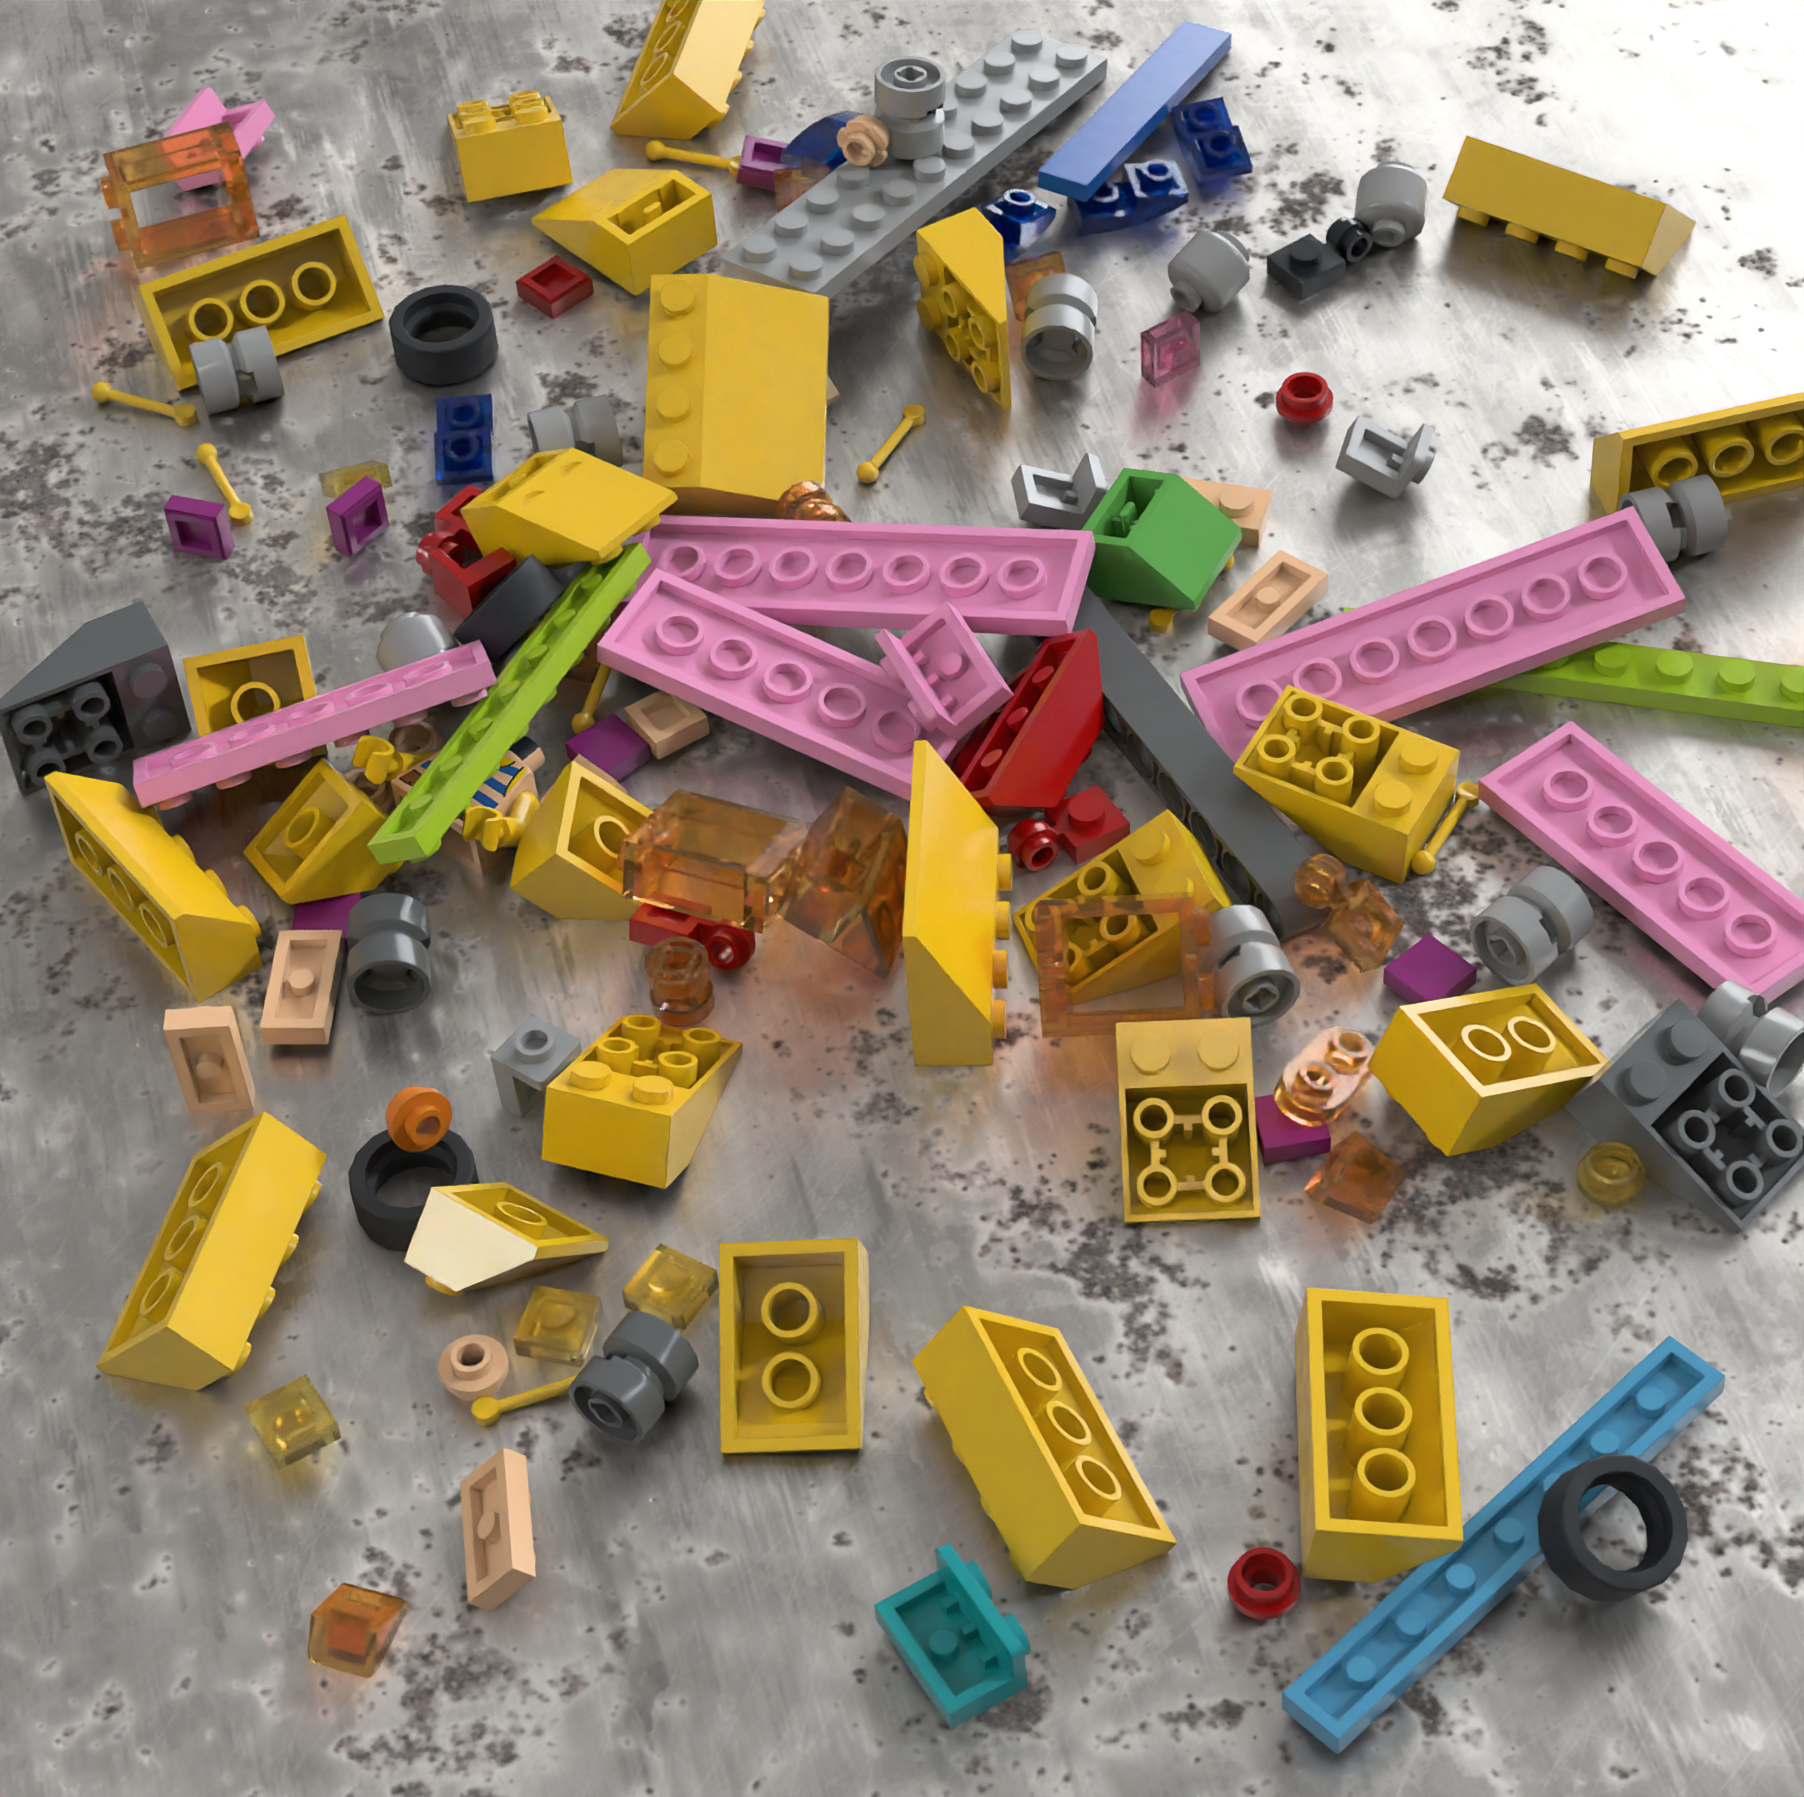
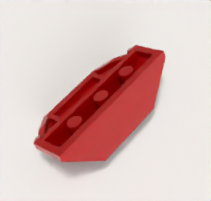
M1091 628L1044 639L1034 651L1036 657L1033 662L1017 672L1007 684L1014 696L976 726L950 768L988 816L1010 817L1035 811L1044 813L1045 809L1055 808L1058 802L1066 797L1067 787L1080 765L1091 755L1092 745L1105 725L1098 640Z

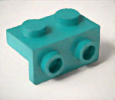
M948 1542L935 1549L936 1572L874 1604L877 1623L950 1729H953L1028 1687L1025 1656L1031 1653V1647L1026 1633L1018 1620L1011 1613L1002 1617L991 1602L992 1591L990 1585L977 1563L973 1560L964 1563Z

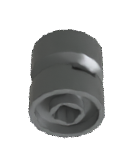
M398 893L373 894L361 899L350 909L347 918V943L349 947L347 989L349 997L357 1006L372 1013L385 1015L405 1013L419 1007L427 1000L431 991V960L428 951L431 943V931L428 910L420 901L408 895Z
M633 1311L626 1314L602 1346L604 1357L593 1355L568 1388L570 1401L576 1411L589 1425L602 1435L618 1443L630 1446L640 1444L665 1411L664 1403L673 1401L699 1367L695 1351L679 1331L650 1313Z

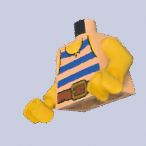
M366 735L358 740L351 763L356 768H366L365 776L372 783L380 784L385 779L390 781L397 807L442 748L414 755L395 751L393 745L387 740ZM525 735L511 745L499 761L500 768L497 773L483 782L470 799L471 806L466 808L465 814L454 820L441 837L442 844L439 848L440 850L482 877L494 867L509 848L518 847L520 838L540 808L533 773L545 763V757L540 747Z

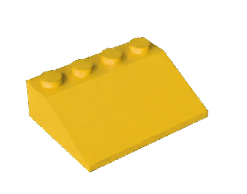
M712 274L651 275L643 478L674 491L678 498L677 501L659 515L824 513L829 337L828 297Z
M927 740L914 741L902 932L915 1066L993 1065L994 1039H1006L1007 1033L1006 999L996 1000V989H1008V950H998V940H1010V902L1000 901V892L1012 891L1011 854H1000L998 827Z

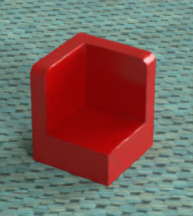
M439 547L428 553L436 594L464 619L517 566L516 558L503 547L464 568L460 567Z

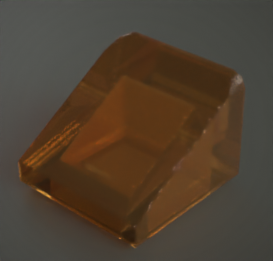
M1354 1131L1331 1149L1303 1192L1319 1203L1372 1225L1377 1221L1407 1173L1360 1133Z
M346 1582L342 1583L310 1614L307 1653L309 1660L315 1664L365 1678L372 1677L381 1666L407 1612L408 1601L403 1600L404 1598Z

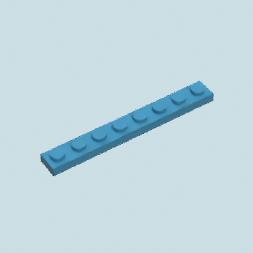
M1669 1335L1463 1525L1464 1541L1461 1549L1421 1564L1282 1692V1709L1338 1755L1546 1559L1539 1544L1537 1516L1545 1492L1562 1473L1604 1454L1633 1455L1643 1461L1650 1462L1723 1393L1726 1376ZM1599 1485L1589 1489L1581 1498L1578 1507L1579 1527L1616 1494L1618 1490L1607 1485Z

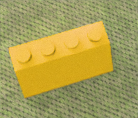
M663 0L660 3L609 128L617 135L687 141L704 127L709 130L714 129L729 110L726 100L728 94L741 79L742 73L738 69L740 63L746 58L754 45L750 37L766 14V11L762 8L765 0Z
M1468 135L1465 137L1442 197L1459 207L1456 216L1483 227H1487L1490 218L1508 224L1505 234L1535 245L1539 235L1557 241L1554 251L1583 262L1586 261L1588 253L1598 255L1607 259L1604 266L1605 269L1634 280L1639 270L1657 276L1689 237L1696 224V221L1667 203Z
M346 214L139 285L133 294L151 344L178 392L198 385L188 347L190 344L217 337L228 344L232 342L236 332L265 325L275 357L385 318Z
M1804 392L1596 437L1593 440L1590 483L1608 515L1618 512L1619 501L1623 494L1659 486L1666 492L1671 482L1704 474L1714 481L1724 504L1804 486Z
M56 771L44 777L71 863L198 1004L263 966L256 942L257 939L262 937V932L254 915L245 905L242 904L236 908L231 903L219 877L211 869L203 872L196 865L191 849L180 835L176 834L170 837L166 833L163 823L152 805L142 808L140 803L119 783Z
M266 1111L194 1154L96 1368L108 1375L195 1391L223 1376L230 1378L235 1375L250 1354L251 1344L247 1339L254 1323L264 1315L274 1299L275 1289L271 1287L276 1272L289 1259L297 1246L299 1237L294 1231L301 1215L313 1205L321 1191L322 1185L317 1179L328 1155Z
M1307 1287L1294 1336L1302 1578L1376 1583L1459 1550L1464 1541L1448 1298Z
M963 1305L912 1360L925 1386L924 1395L928 1403L939 1413L953 1440L952 1449L956 1457L967 1467L981 1494L980 1503L982 1508L995 1521L1010 1550L1009 1559L1011 1564L1024 1577L1025 1581L1075 1590L1168 1553L1177 1544L1058 1328Z

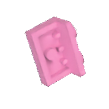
M211 87L200 89L157 144L155 152L182 191L213 184L214 187H221L231 182L240 173V163L248 153L262 144L264 141L262 134L276 116L265 100L226 110Z
M947 601L900 640L885 628L874 636L886 654L880 660L883 669L902 689L908 688L913 696V699L908 703V707L920 724L929 732L939 728L958 742L1014 696L959 611Z

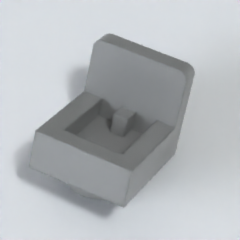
M1357 416L1347 429L1335 468L1397 500L1411 481L1419 484L1428 473L1435 457V453L1428 450L1434 428L1423 423L1412 439L1407 442L1372 422Z
M1085 453L1073 476L1020 464L1011 479L1020 520L1028 521L1038 526H1050L1064 530H1082L1109 489L1108 482L1103 477L1099 457L1091 453Z
M532 1014L490 1056L502 1107L523 1118L546 1094V1086L581 1054L580 1040Z

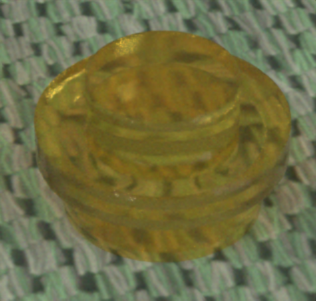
M1608 1141L1596 1144L1580 1159L1577 1166L1576 1183L1578 1189L1588 1200L1601 1206L1619 1207L1627 1205L1641 1195L1645 1186L1646 1173L1642 1162L1633 1149L1619 1142Z

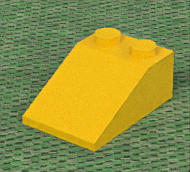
M1536 983L1399 1006L1366 1067L1382 1083L1387 1094L1399 1103L1423 1129L1428 1140L1449 1157L1495 1147L1564 1108V1105L1608 1059Z
M858 1238L719 1243L721 1454L863 1450L869 1339V1262L866 1248Z

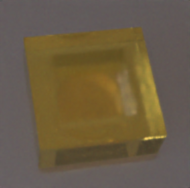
M375 460L318 474L323 495L335 500L366 475L381 483L382 489L393 487L388 464Z
M660 1243L622 1290L625 1308L632 1311L650 1313L667 1322L682 1335L718 1289V1274L716 1269Z
M535 1284L513 1338L516 1355L582 1368L603 1315L600 1297Z
M307 1374L244 1406L249 1424L278 1470L342 1438L336 1419Z

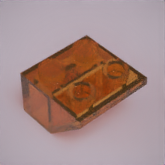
M846 786L811 825L775 913L778 917L883 980L890 974L902 942L908 837L901 818L849 786Z

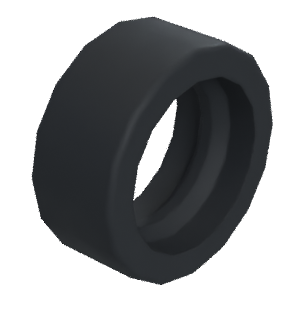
M444 284L423 288L408 295L395 306L389 319L396 364L406 376L421 383L445 385L463 382L480 374L493 362L499 348L491 304L480 292L466 286ZM456 326L470 329L468 333L452 341L431 343L417 340L422 334L436 328Z
M531 554L517 565L458 626L453 636L462 645L480 639L490 663L493 664L543 615L560 596L565 586Z
M388 1129L373 1136L356 1153L348 1172L350 1194L357 1220L370 1239L387 1249L407 1252L425 1206L402 1208L389 1206L378 1200V1190L390 1177L406 1169L426 1166L440 1168L452 1174L454 1181L451 1186L479 1184L473 1152L459 1134L448 1129L443 1138L434 1146L420 1152H408L401 1149L390 1138Z
M1604 1454L1562 1473L1545 1492L1537 1516L1539 1544L1550 1569L1570 1590L1593 1601L1620 1602L1664 1583L1681 1564L1688 1542L1687 1513L1675 1486L1656 1466L1633 1455ZM1599 1485H1607L1624 1493L1638 1508L1646 1526L1647 1548L1644 1557L1637 1566L1626 1571L1614 1570L1602 1564L1587 1548L1579 1530L1578 1507L1581 1498L1589 1489Z

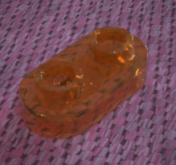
M1344 1027L1324 1029L1285 1066L1274 1088V1099L1277 1106L1287 1117L1302 1125L1319 1127L1329 1124L1368 1085L1373 1073L1366 1065L1374 1053L1375 1047L1362 1033L1355 1029Z

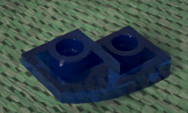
M1223 97L1171 107L1170 121L1191 171L1200 183L1252 173L1253 165L1239 125H1232Z
M846 110L818 120L798 134L781 152V163L801 167L802 176L824 179L847 161L842 148L838 145V131L841 127H846L848 121L853 120L859 115L867 114Z
M1151 160L1146 163L1124 164L1121 182H1104L1085 202L1067 197V205L1079 236L1117 231L1156 219L1188 203L1190 193L1176 161Z
M1016 188L1008 190L1004 194L980 205V213L1003 237L1004 268L1034 244L1056 218V208L1036 199L1033 193Z
M492 394L436 399L437 432L434 433L437 486L494 481L496 429L495 405Z

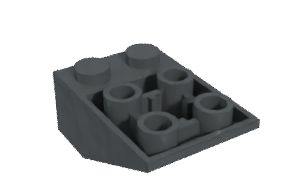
M143 601L83 624L0 698V734L22 797L46 788L44 777L54 771L78 775L192 730L168 643Z
M1680 998L1643 1025L1564 1105L1609 1155L1737 1234L1744 1230L1804 1166V1128Z

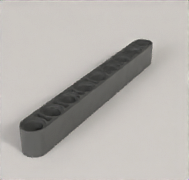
M1085 585L1072 632L1091 628L1097 636L1105 714L1103 730L1164 806L1203 845L1214 868L1242 903L1261 909L1279 943L1337 917L1339 914L1338 898L1325 872L1263 797L1233 774L1234 762L1089 587ZM1028 635L1037 648L1044 639L1052 637Z

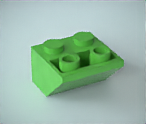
M1123 468L1082 528V531L1093 532L1096 544L1086 585L1098 598L1196 611L1243 538L1241 528L1178 474Z

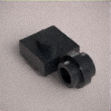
M1341 217L1329 227L1326 233L1325 244L1309 233L1268 255L1267 274L1302 301L1345 278L1344 259L1350 262H1358L1367 255L1372 246L1369 228L1358 218Z

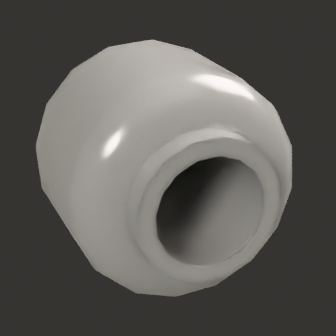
M1386 161L1380 163L1375 168L1366 172L1360 179L1357 188L1354 218H1358L1368 226L1372 240L1378 245L1394 247L1402 244L1404 241L1414 239L1422 232L1426 222L1429 197L1426 180L1411 165L1404 162Z
M1218 230L1216 233L1212 231H1199L1168 264V277L1173 285L1170 288V293L1173 299L1189 312H1195L1198 308L1209 313L1220 312L1250 279V269L1247 264L1250 261V257L1246 248L1236 237L1223 230Z
M407 612L396 617L385 626L381 632V641L378 645L376 657L382 670L387 672L459 647L460 645L441 618L432 614Z

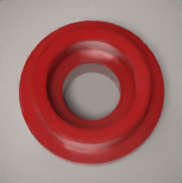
M1311 372L1295 373L1288 376L1283 381L1282 387L1278 390L1276 394V409L1283 418L1291 422L1303 425L1311 424L1324 419L1331 413L1333 409V393L1328 387L1326 380L1320 375Z
M1269 1547L1254 1548L1245 1552L1231 1567L1227 1578L1228 1596L1234 1607L1248 1617L1260 1620L1275 1619L1288 1613L1297 1604L1301 1593L1300 1574L1296 1566L1279 1550ZM1266 1583L1272 1585L1276 1589L1270 1591H1259L1253 1589V1587L1258 1584Z

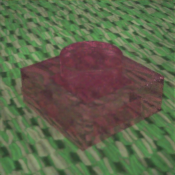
M1187 310L1140 333L1141 376L1154 388L1200 365V321Z

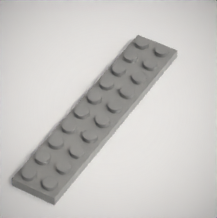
M1018 28L946 84L945 103L942 108L945 114L944 142L942 148L936 154L913 160L897 159L887 155L885 161L876 167L870 164L858 166L847 160L720 258L721 276L826 296L830 300L1102 81L1107 75V58L1088 52L1086 48L1080 45L1064 44L1043 37L1036 30Z

